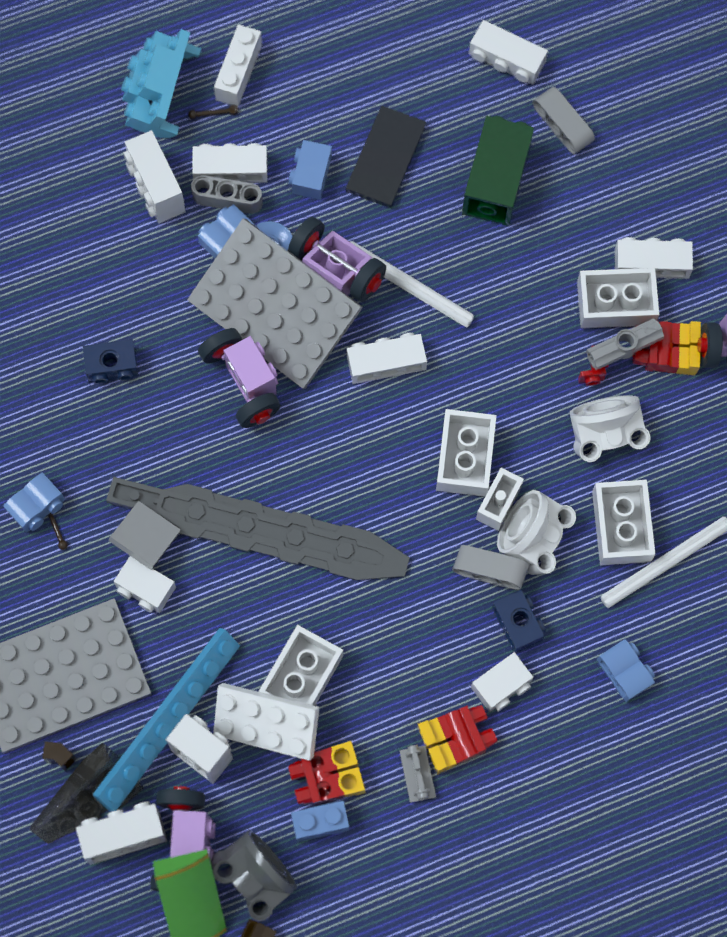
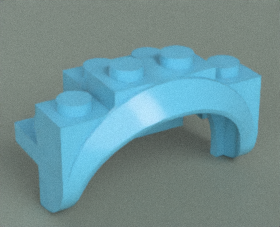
M181 29L176 36L171 37L156 31L151 38L147 37L143 49H140L136 56H131L127 68L131 70L130 75L125 77L121 91H124L122 100L128 103L124 116L127 117L125 126L144 133L152 130L154 136L159 138H172L177 135L179 127L165 120L182 60L193 56L198 58L201 48L187 43L190 32Z

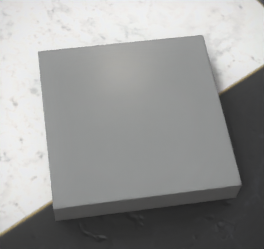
M138 501L108 541L152 570L178 536L181 529Z

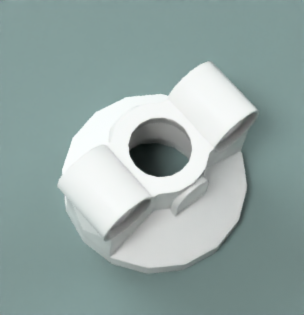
M624 395L602 398L581 404L570 411L575 436L574 451L584 461H596L600 457L602 450L614 449L626 444L635 449H643L650 442V433L644 426L640 401L636 396ZM640 430V438L636 441H632V434L635 431ZM587 443H592V450L587 454H583V447Z
M532 490L525 493L510 509L501 525L497 539L499 552L527 562L529 564L527 572L531 575L552 572L556 566V558L552 553L562 538L563 529L570 528L575 523L576 513L571 506L560 505L540 491ZM558 514L561 516V522L558 519ZM539 558L541 560V567L538 565Z

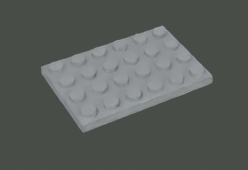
M244 218L187 299L224 329L235 328L241 335L242 340L251 336L254 343L259 342L265 352L264 359L269 363L271 362L275 368L303 389H306L363 308Z
M115 598L0 643V747L3 754L152 695Z

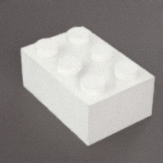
M152 130L125 141L126 151L123 154L126 159V166L130 175H134L137 182L135 184L140 196H144L149 215L151 217L155 216L158 223H162L185 213L182 191Z
M655 268L580 271L577 287L581 328L637 326L653 318L657 321L659 306Z
M445 410L436 491L486 497L489 488L496 415Z
M647 480L595 483L592 494L600 565L651 562L655 556Z
M297 625L259 692L315 706L343 657V650Z
M186 714L166 738V741L176 756L214 784L233 760L230 752L231 749L229 748L230 745L228 744L229 741L217 731L214 734L209 732V728L206 727L207 724L198 716L194 715L191 718Z
M143 802L133 806L134 810L124 813L123 810H116L108 813V818L98 821L97 817L82 821V826L76 827L84 859L92 865L167 842L160 812L156 805Z

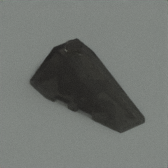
M101 743L82 760L29 827L30 830L44 842L50 844L75 831L82 821L95 817L97 819L101 818L100 814L108 811V809L93 796V793L119 761L120 757L104 743ZM140 781L137 782L118 809L125 806L144 789Z

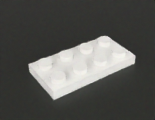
M222 683L218 686L213 734L217 731L229 740L311 760L314 757L319 707Z

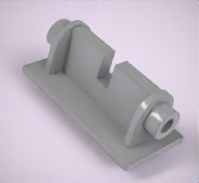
M418 745L409 746L408 749L399 750L410 803L436 798L426 746L418 747Z

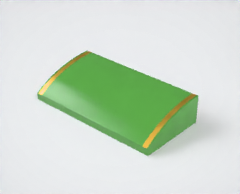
M207 849L153 861L155 879L171 937H220L227 932Z

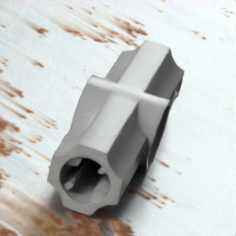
M653 318L632 329L621 330L616 336L587 349L588 360L592 367L598 370L620 359H628L635 352L663 340L662 327ZM627 341L631 344V347H622L619 342Z

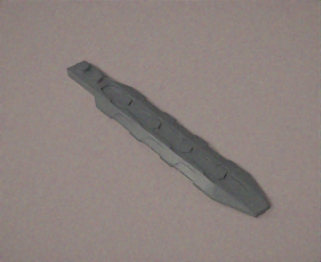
M113 477L106 502L128 509H132L140 501L181 529L179 533L181 535L221 542L230 545L231 548L278 557L281 561L296 565L301 563L328 570L331 574L354 580L405 577L410 558L370 531L344 524L339 526L312 519L309 515L297 512L289 513L262 506L259 502L247 499L239 500L212 493V490L190 484L159 489Z

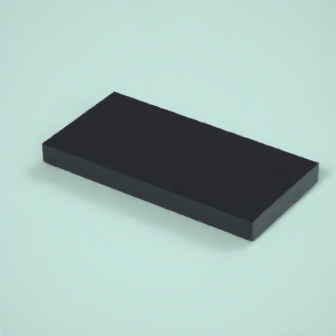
M381 105L348 181L346 192L391 208L427 122Z

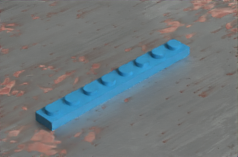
M218 629L93 793V796L109 811L113 812L118 809L167 744L166 738L186 714L189 715L240 647L225 629Z

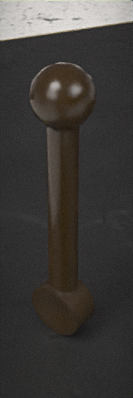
M231 105L226 109L199 112L190 110L188 117L193 120L199 116L225 113L234 116L238 113V107Z
M49 513L48 517L59 541L58 548L65 550L68 547V543L63 540L54 515Z

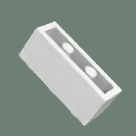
M485 20L482 21L470 42L469 55H472L475 60L491 64L496 70L512 74L519 81L534 84L546 62L548 50Z
M242 25L237 26L214 85L215 100L239 106L262 46L261 31Z
M252 143L248 146H237L235 144H225L223 146L201 144L193 146V179L197 176L205 175L247 183H267V146Z
M631 237L623 238L617 241L615 247V269L655 268L656 278L689 279L693 270L692 242H685L684 239L661 241L658 238H649L647 240H636Z
M406 333L401 335L400 338L391 340L390 338H380L375 343L365 344L364 342H359L347 348V360L353 384L423 371L427 367L421 334Z

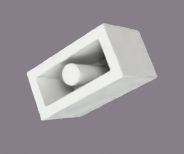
M500 468L477 512L476 520L499 531L522 487L524 479Z
M131 556L113 581L116 588H118L116 591L118 594L126 599L135 598L140 601L138 605L148 612L155 610L160 613L176 589L173 580L154 569L150 570Z
M514 652L472 682L471 688L489 712L495 708L497 711H500L510 703L509 698L515 693L520 696L531 688L529 683L532 681L533 676Z

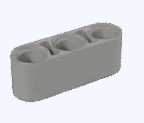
M552 87L533 100V106L537 113L572 154H576L595 140L590 127L557 88Z
M205 175L197 176L191 183L193 199L199 205L220 209L235 205L244 213H256L262 208V191L260 187L253 183ZM200 188L208 189L205 193L197 192ZM224 192L232 193L230 197L222 196ZM248 196H255L257 198L254 201L246 200Z
M461 545L452 570L467 578L520 590L529 564L516 557Z

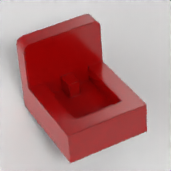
M591 365V370L581 371L578 378L579 384L586 383L587 386L600 384L601 381H604L606 375L605 368H608V365L598 370H595Z

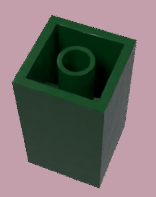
M486 115L464 194L462 215L506 226L510 225L531 147L534 127L524 122L515 123L507 121L500 116L491 117Z

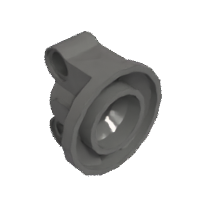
M247 830L227 849L215 853L211 859L215 879L221 883L232 882L237 890L246 898L249 914L255 920L262 921L269 918L273 909L297 889L294 878L279 857L251 830ZM223 863L231 865L227 870L218 869ZM257 901L265 902L262 907L256 908L253 906Z

